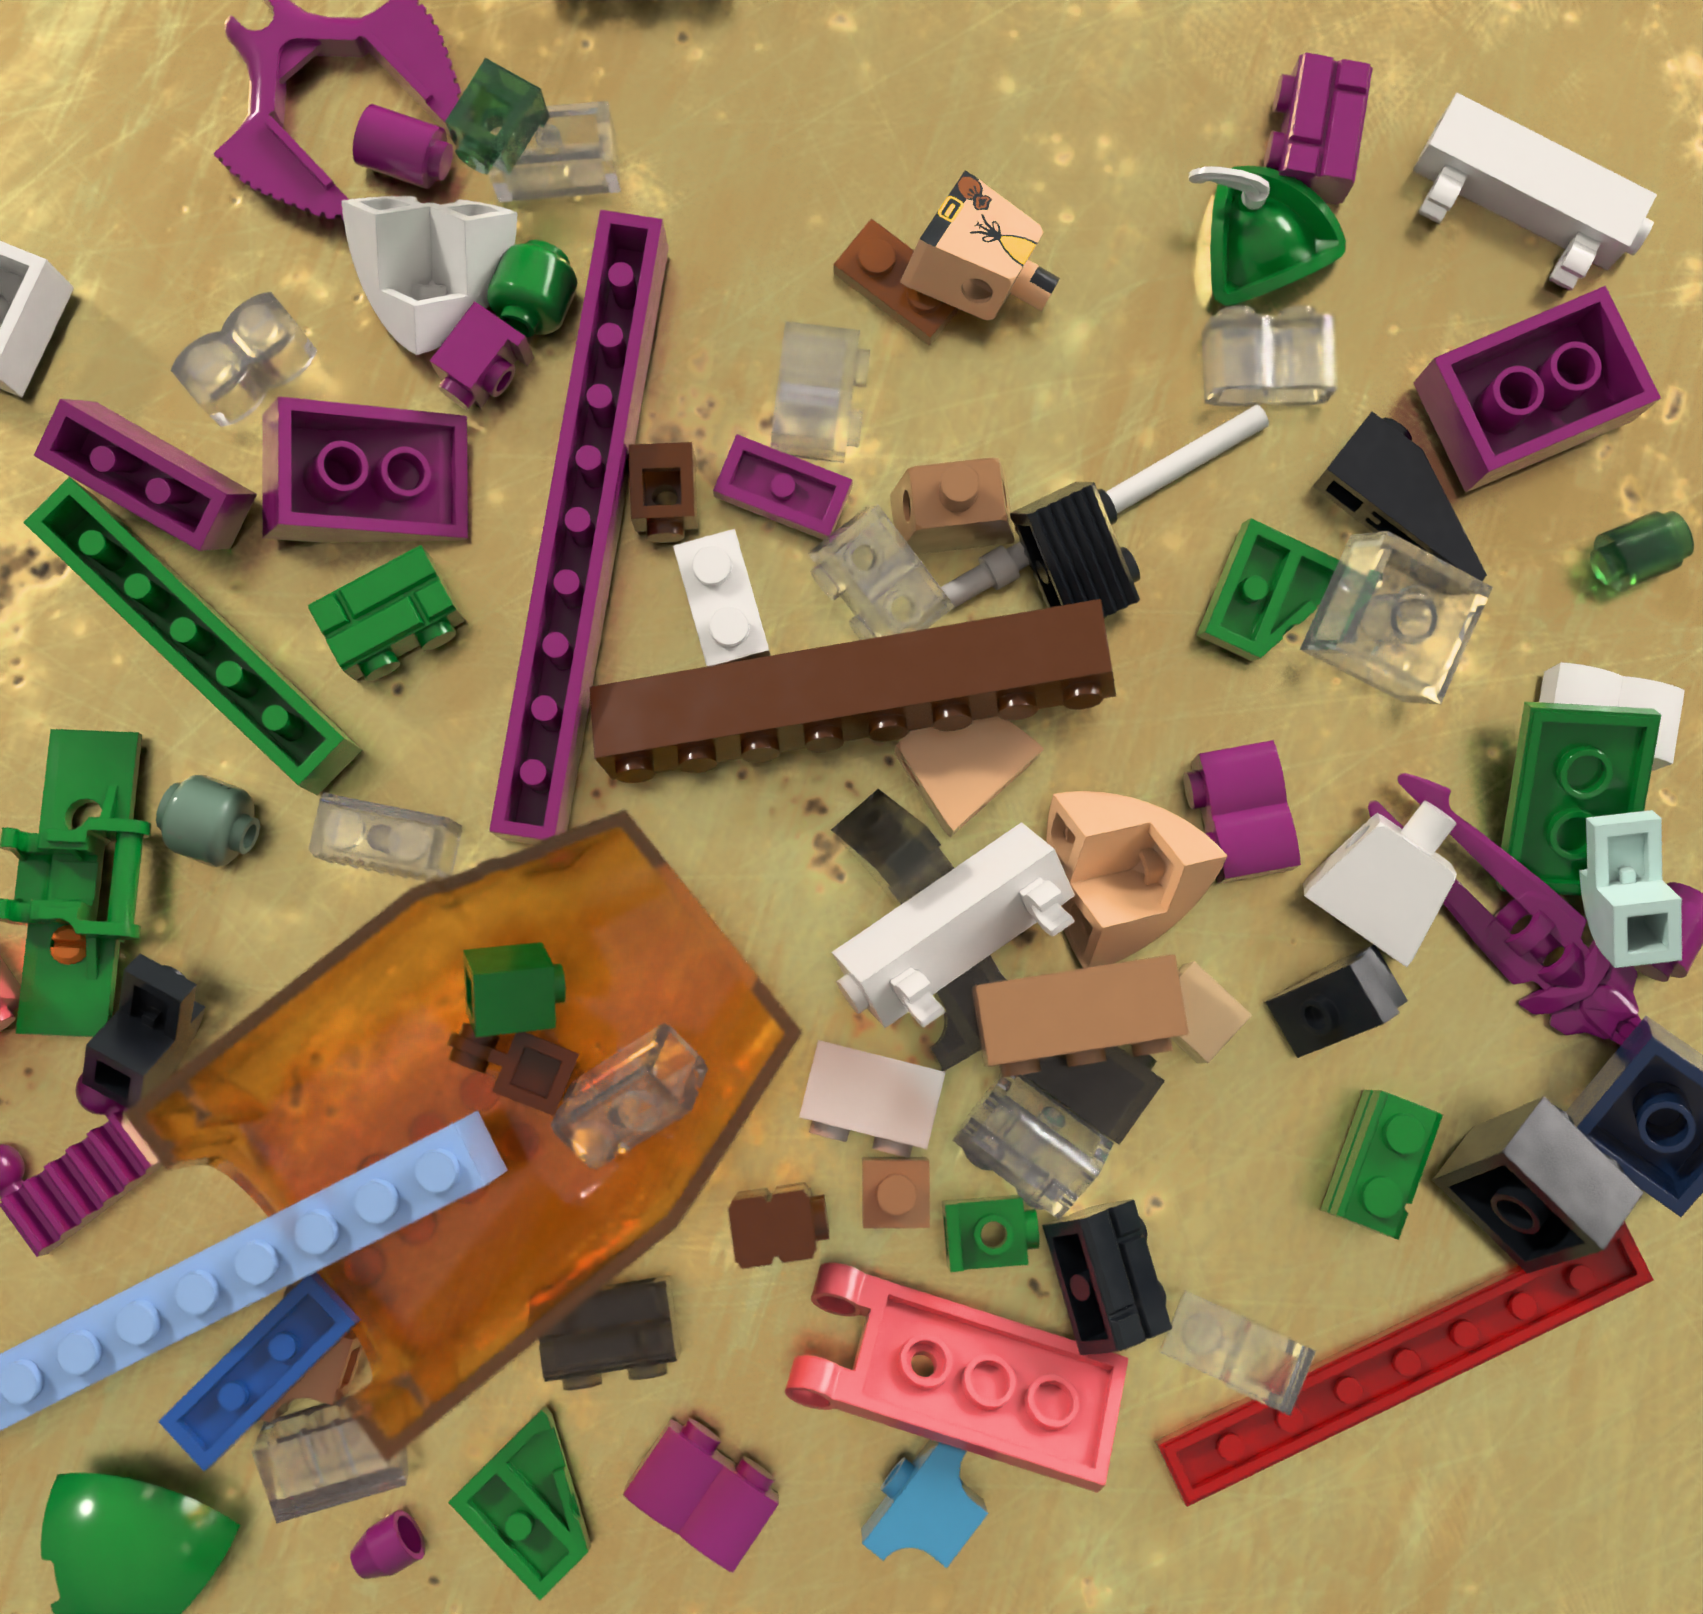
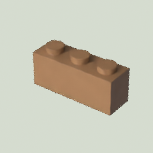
M1175 954L981 984L971 988L984 1066L1000 1064L1002 1077L1040 1072L1039 1058L1062 1054L1066 1055L1067 1067L1107 1061L1105 1048L1131 1044L1133 1057L1173 1051L1171 1037L1189 1035Z

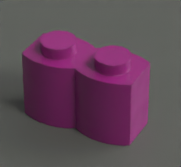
M1274 740L1198 754L1191 761L1192 771L1184 773V787L1190 808H1200L1205 834L1227 855L1224 865L1216 877L1217 884L1291 871L1300 866L1301 860L1296 830L1287 803L1282 766Z
M689 1418L683 1426L670 1419L626 1484L623 1496L649 1517L678 1534L704 1556L733 1573L779 1505V1494L771 1489L775 1478L767 1470L747 1457H742L737 1464L716 1450L721 1440L699 1422Z

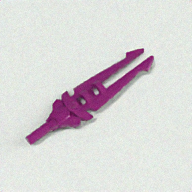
M1400 773L1397 777L1398 783L1420 805L1425 800L1451 817L1457 824L1449 834L1514 897L1493 916L1455 878L1443 903L1477 946L1513 985L1533 981L1541 987V989L1520 999L1519 1005L1534 1015L1550 1014V1026L1566 1036L1589 1033L1602 1039H1611L1622 1045L1641 1022L1638 1015L1639 1008L1633 993L1638 975L1633 966L1614 968L1600 952L1594 939L1590 946L1587 947L1581 939L1587 919L1543 880L1482 832L1455 814L1449 806V796L1451 793L1449 788L1415 775ZM1372 800L1368 803L1370 818L1379 813L1401 829L1404 828L1377 800ZM1526 915H1532V919L1525 929L1517 934L1511 933L1513 926L1518 920ZM1564 947V953L1557 962L1547 967L1543 965L1545 958L1554 949Z

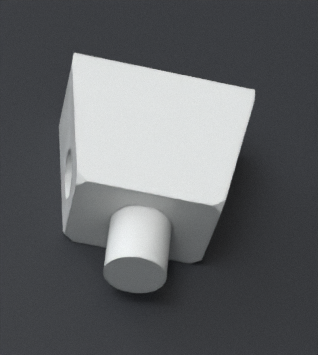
M1425 800L1403 829L1383 815L1376 813L1307 877L1303 883L1304 896L1402 965L1408 967L1455 881L1457 873L1453 865L1435 851L1457 823L1446 813Z

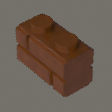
M806 1182L776 1186L773 1193H770L768 1188L739 1191L728 1207L735 1263H738L741 1269L772 1265L774 1257H779L782 1263L813 1259L814 1253L817 1251L818 1241L830 1239L825 1195L812 1196L811 1188L807 1186Z

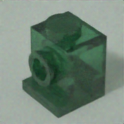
M485 58L445 123L454 145L458 146L455 153L466 165L482 174H489L494 166L509 175L539 126L544 128L550 116L541 88ZM502 127L497 136L490 133L494 128Z

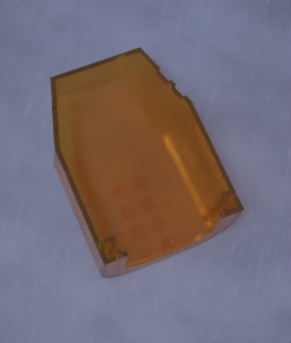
M622 810L541 840L540 844L502 858L497 856L477 863V867L441 880L433 879L410 888L123 1114L166 1171L198 1165H208L216 1168L237 1183L270 1217L476 1111L479 1112L508 1170L486 1186L316 1271L361 1319L352 1330L368 1358L372 1380L371 1383L357 1391L342 1404L385 1461L388 1462L685 1220L803 1032L626 810ZM543 942L552 963L562 965L566 983L565 1003L555 1004L556 1028L527 1032L580 1053L554 1116L493 1093L492 1089L502 1068L501 1066L490 1062L484 1074L448 1060L453 1048L447 1045L451 1033L459 1034L463 1022L470 1024L465 1010L463 950ZM516 1033L499 1035L501 1037L496 1049L508 1053Z

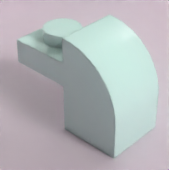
M1653 810L1586 818L1587 869L1579 870L1580 887L1587 923L1598 949L1614 968L1681 961V898L1662 880V818Z

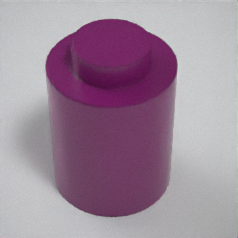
M370 104L363 111L355 130L353 159L355 164L428 189L435 183L436 179L444 180L452 164L453 145L447 143L446 131L442 127L375 104Z

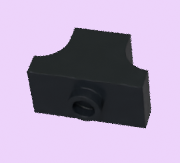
M1372 945L1331 963L1304 981L1278 993L1267 1000L1266 1004L1296 1057L1299 1058L1385 1024L1400 1013L1397 1008L1408 1000L1377 946Z

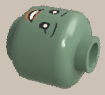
M193 775L181 783L171 785L164 793L156 813L157 827L161 830L164 844L171 851L211 867L225 866L234 860L239 853H248L254 846L260 831V821L254 817V801L248 792L207 775Z

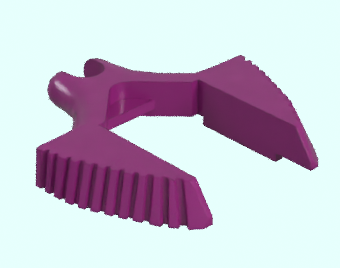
M263 0L274 14L273 20L264 29L249 30L242 26L232 15L225 21L226 37L238 51L248 68L250 89L247 117L239 129L213 155L229 172L238 177L241 182L249 185L250 188L256 191H260L264 195L271 196L278 201L295 206L301 210L310 211V213L319 217L326 216L329 219H336L341 216L342 221H344L342 200L349 199L282 128L284 127L287 80L315 56L363 58L369 53L440 127L445 129L448 136L457 137L460 134L464 115L458 113L463 107V99L458 97L462 92L459 84L455 83L457 77L455 71L451 70L452 62L450 58H447L449 53L447 47H443L444 39L443 36L439 35L440 29L438 25H433L434 19L432 15L427 14V9L423 4L419 5V0H389L377 10L363 17H326L308 13L290 0Z

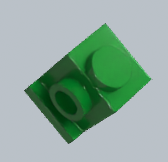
M1020 1195L942 1201L946 1261L950 1272L1029 1265L1027 1250L1039 1249V1226L1036 1209L1024 1210L1023 1198ZM989 1222H999L1005 1229L1003 1241L996 1246H988L981 1240V1230Z

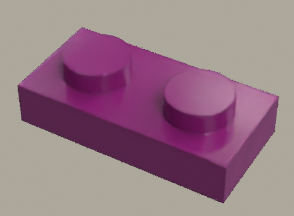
M736 434L714 486L713 494L717 499L830 542L852 489L853 479Z

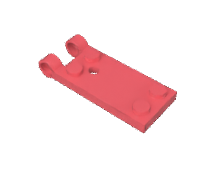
M825 1263L819 1267L811 1295L812 1303L831 1314L846 1317L861 1315L866 1317L852 1370L816 1356L801 1355L794 1358L785 1388V1395L789 1399L813 1409H837L1097 1493L1106 1485L1129 1358L1112 1352L1080 1355L1077 1343L1074 1340L874 1277L845 1264ZM916 1355L928 1357L934 1365L933 1374L929 1377L917 1375L911 1367V1359Z

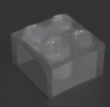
M1389 531L1350 535L1300 650L1401 702L1441 704L1493 587Z

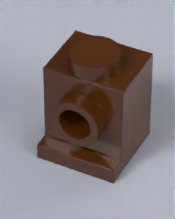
M692 442L629 445L631 520L636 532L647 531V539L649 541L661 543L677 542L685 538L684 530L698 529L697 469ZM662 492H672L677 496V501L674 505H655L656 497Z

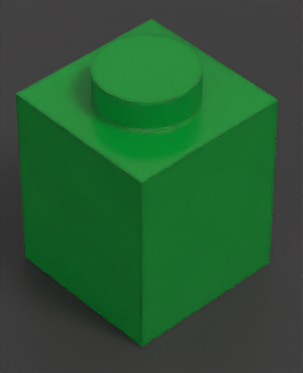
M543 942L463 950L465 1010L475 1037L556 1028L555 1004L565 1003V976L562 965L552 963Z

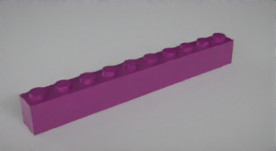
M601 209L599 212L489 832L501 840L558 849L565 848L590 704L589 687L593 686L629 480V445L635 444L669 249L663 219Z

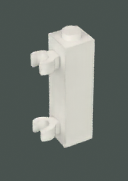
M1459 93L1455 94L1439 119L1412 170L1434 182L1418 212L1419 214L1440 224L1447 210L1449 211L1453 206L1457 196L1461 195L1566 249L1556 264L1549 280L1569 291L1574 288L1578 278L1583 279L1592 263L1608 270L1625 252L1632 256L1635 255L1647 238L1654 223L1647 219L1646 215L1657 194Z
M1021 822L834 950L832 954L844 974L836 983L850 1006L858 1014L868 1009L884 1028L908 1012L922 1027H925L945 1013L943 1006L932 995L1035 923H1038L1052 937L1074 923L1072 916L1061 907V905L1073 898L1075 894L1055 849Z

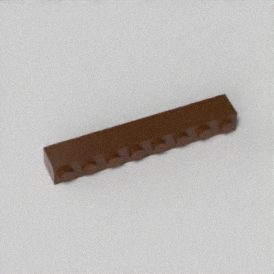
M1101 599L589 687L594 758L612 780L617 779L625 783L645 782L652 779L657 772L675 769L688 773L706 772L714 769L718 762L736 759L755 763L767 762L779 757L780 752L802 748L813 752H828L843 746L844 741L868 737L880 742L894 741L906 736L908 731L934 727L941 731L960 730L971 725L972 720L999 716L1004 720H1021L1033 716L1037 713L1038 709L1061 705L1074 710L1087 709L1097 706L1104 698L1116 697Z

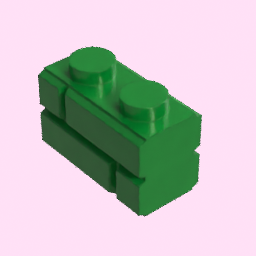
M422 545L411 549L308 605L337 663L343 672L354 680L364 676L366 681H374L390 674L400 666L397 657L418 646L423 651H429L446 644L456 635L453 627L466 621L437 566Z
M1363 1090L1320 1210L1376 1233L1399 1240L1408 1216V1212L1404 1209L1405 1205L1412 1204L1443 1114L1381 1090Z

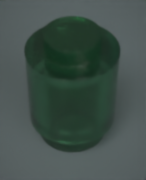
M1652 511L1598 534L1594 541V550L1590 553V563L1595 576L1602 584H1610L1615 590L1624 592L1680 568L1683 559L1693 554L1694 540L1688 524L1680 514L1675 511H1668L1666 513Z

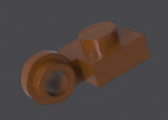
M463 1022L459 1034L451 1033L447 1045L453 1048L448 1060L484 1074L490 1062L501 1066L502 1068L492 1089L493 1093L549 1115H555L580 1053L527 1032L516 1033L508 1053L496 1049L501 1036L475 1037L471 1024Z

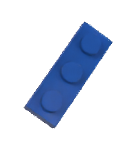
M316 1271L307 1275L158 1422L205 1472L218 1462L361 1319Z

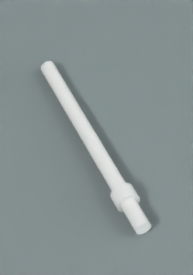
M1255 405L1106 491L1115 506L1117 514L1268 427V417L1259 405ZM1018 542L1008 549L1000 545L979 557L980 565L940 587V593L948 607L952 610L992 586L994 589L999 590L1020 577L1019 570L1029 565V559L1024 554L1022 544Z

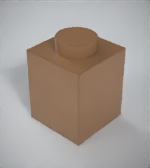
M862 1157L863 1228H930V1165L927 1157Z

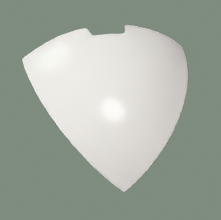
M414 196L342 200L346 237L359 281L376 315L388 332L403 347L415 355L437 349L443 344L474 301L487 309L489 306L487 301L488 287L505 250L515 245L517 212L495 205L468 200H457L454 203L442 205L436 203L422 204Z

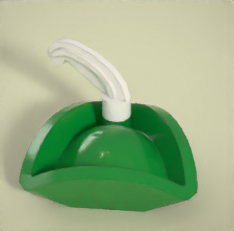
M1210 166L1193 169L1189 172V181L1192 183H1204L1206 181L1218 183L1211 220L1210 267L1214 299L1224 306H1233L1279 289L1328 266L1344 255L1346 239L1336 216L1318 194L1296 178L1279 175L1278 170L1262 166H1235L1233 168Z

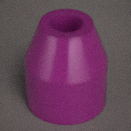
M397 1510L366 1530L350 1552L352 1566L363 1579L393 1576L424 1557V1538L412 1516L404 1510Z

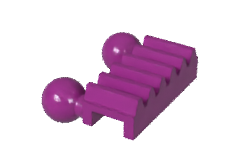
M83 1073L79 1076L75 1088L79 1104L92 1114L105 1115L108 1122L89 1131L86 1134L87 1138L67 1148L62 1157L49 1162L44 1166V1170L40 1174L28 1178L24 1182L22 1179L25 1172V1164L21 1154L12 1146L0 1143V1207L36 1257L49 1254L174 1158L167 1148L160 1149L139 1120L143 1117L141 1112L137 1114L83 1084Z

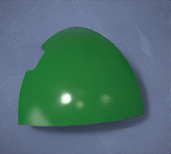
M97 1473L57 1474L45 1508L41 1533L42 1560L51 1561L54 1565L55 1579L60 1597L58 1601L51 1604L53 1614H182L216 1572L233 1543L240 1525L197 1500L150 1483Z

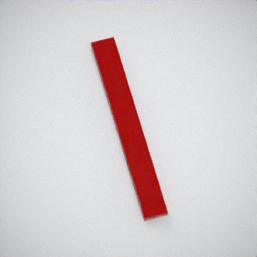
M1624 1221L1603 1251L1528 1274L1520 1266H1516L1154 1442L1182 1502L1188 1507L1654 1281Z

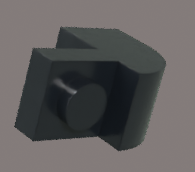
M139 953L124 969L119 1010L86 1044L82 1083L139 1114L173 1074L195 1038L205 1012V1006L194 1001L197 984L186 979L177 969L161 965Z

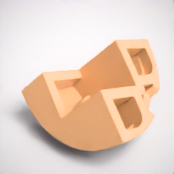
M1074 791L1053 794L1047 822V843L1055 849L1075 894L1073 898L1065 902L1061 907L1074 920V923L1065 928L1064 932L1083 968L1116 963L1146 947L1171 929L1207 892L1227 858L1225 852L1194 825L1148 802L1105 792Z

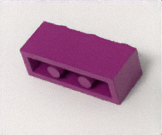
M60 398L33 455L198 551L230 549L257 496L253 491L94 401Z

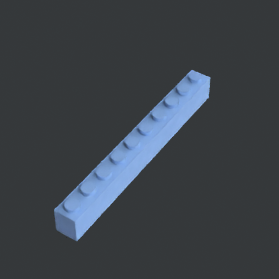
M476 1111L2 1352L0 1354V1431L486 1186L508 1170L479 1112Z

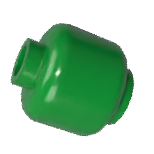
M529 240L523 244L512 245L502 254L488 287L487 301L492 311L501 320L526 336V338H530L534 334H550L562 326L576 293L578 279L570 265L568 256L561 249L545 241Z

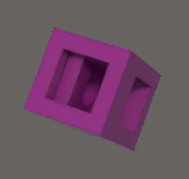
M474 301L430 359V362L442 381L438 386L439 390L458 406L469 410L473 404L482 408L491 395L493 397L501 395L514 377L516 370L514 364L518 360L528 367L534 359V355L526 336Z

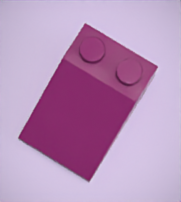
M278 396L262 414V538L321 543L466 540L468 538L467 416Z

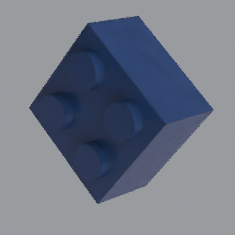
M1645 1016L1567 1109L1566 1113L1574 1121L1575 1127L1602 1153L1612 1157L1620 1164L1624 1174L1637 1187L1679 1217H1682L1703 1193V1055L1648 1016Z

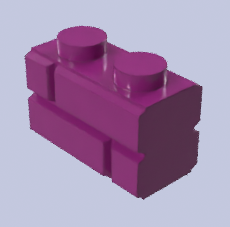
M1307 52L1299 55L1291 75L1281 74L1279 78L1273 112L1283 113L1281 131L1271 132L1265 153L1264 167L1278 170L1279 175L1296 178L1311 188L1327 204H1343L1355 183L1373 70L1370 63L1347 59L1335 61L1330 56Z

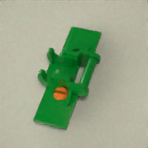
M51 729L39 833L23 832L16 828H2L0 848L12 852L19 859L14 899L0 898V921L28 926L15 1034L94 1037L112 1018L120 943H125V940L140 939L141 926L134 924L143 838L150 837L152 826L149 822L133 819L142 734L139 732ZM91 802L100 805L102 809L100 817H88L83 825L76 829L72 828L74 812L80 806ZM115 842L107 922L97 921V913L102 885L104 849L109 843Z

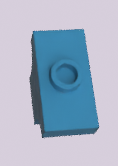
M930 1439L912 1463L905 1457L902 1458L891 1470L880 1488L887 1496L861 1528L862 1544L883 1561L891 1553L903 1548L920 1549L930 1554L947 1568L988 1515L984 1499L971 1490L960 1478V1465L967 1451Z

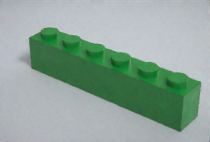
M68 477L23 522L298 786L318 796L362 751L110 509L71 477Z

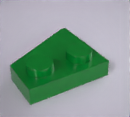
M1250 518L1243 522L1196 636L1250 661L1260 659L1283 639L1284 634L1294 626L1301 624L1317 610V606L1338 587L1348 583L1355 576L1357 568Z
M546 1406L448 1502L539 1601L591 1548V1542L552 1412Z

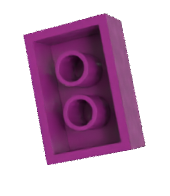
M1606 286L1435 357L1413 382L1465 493L1634 421L1661 399Z

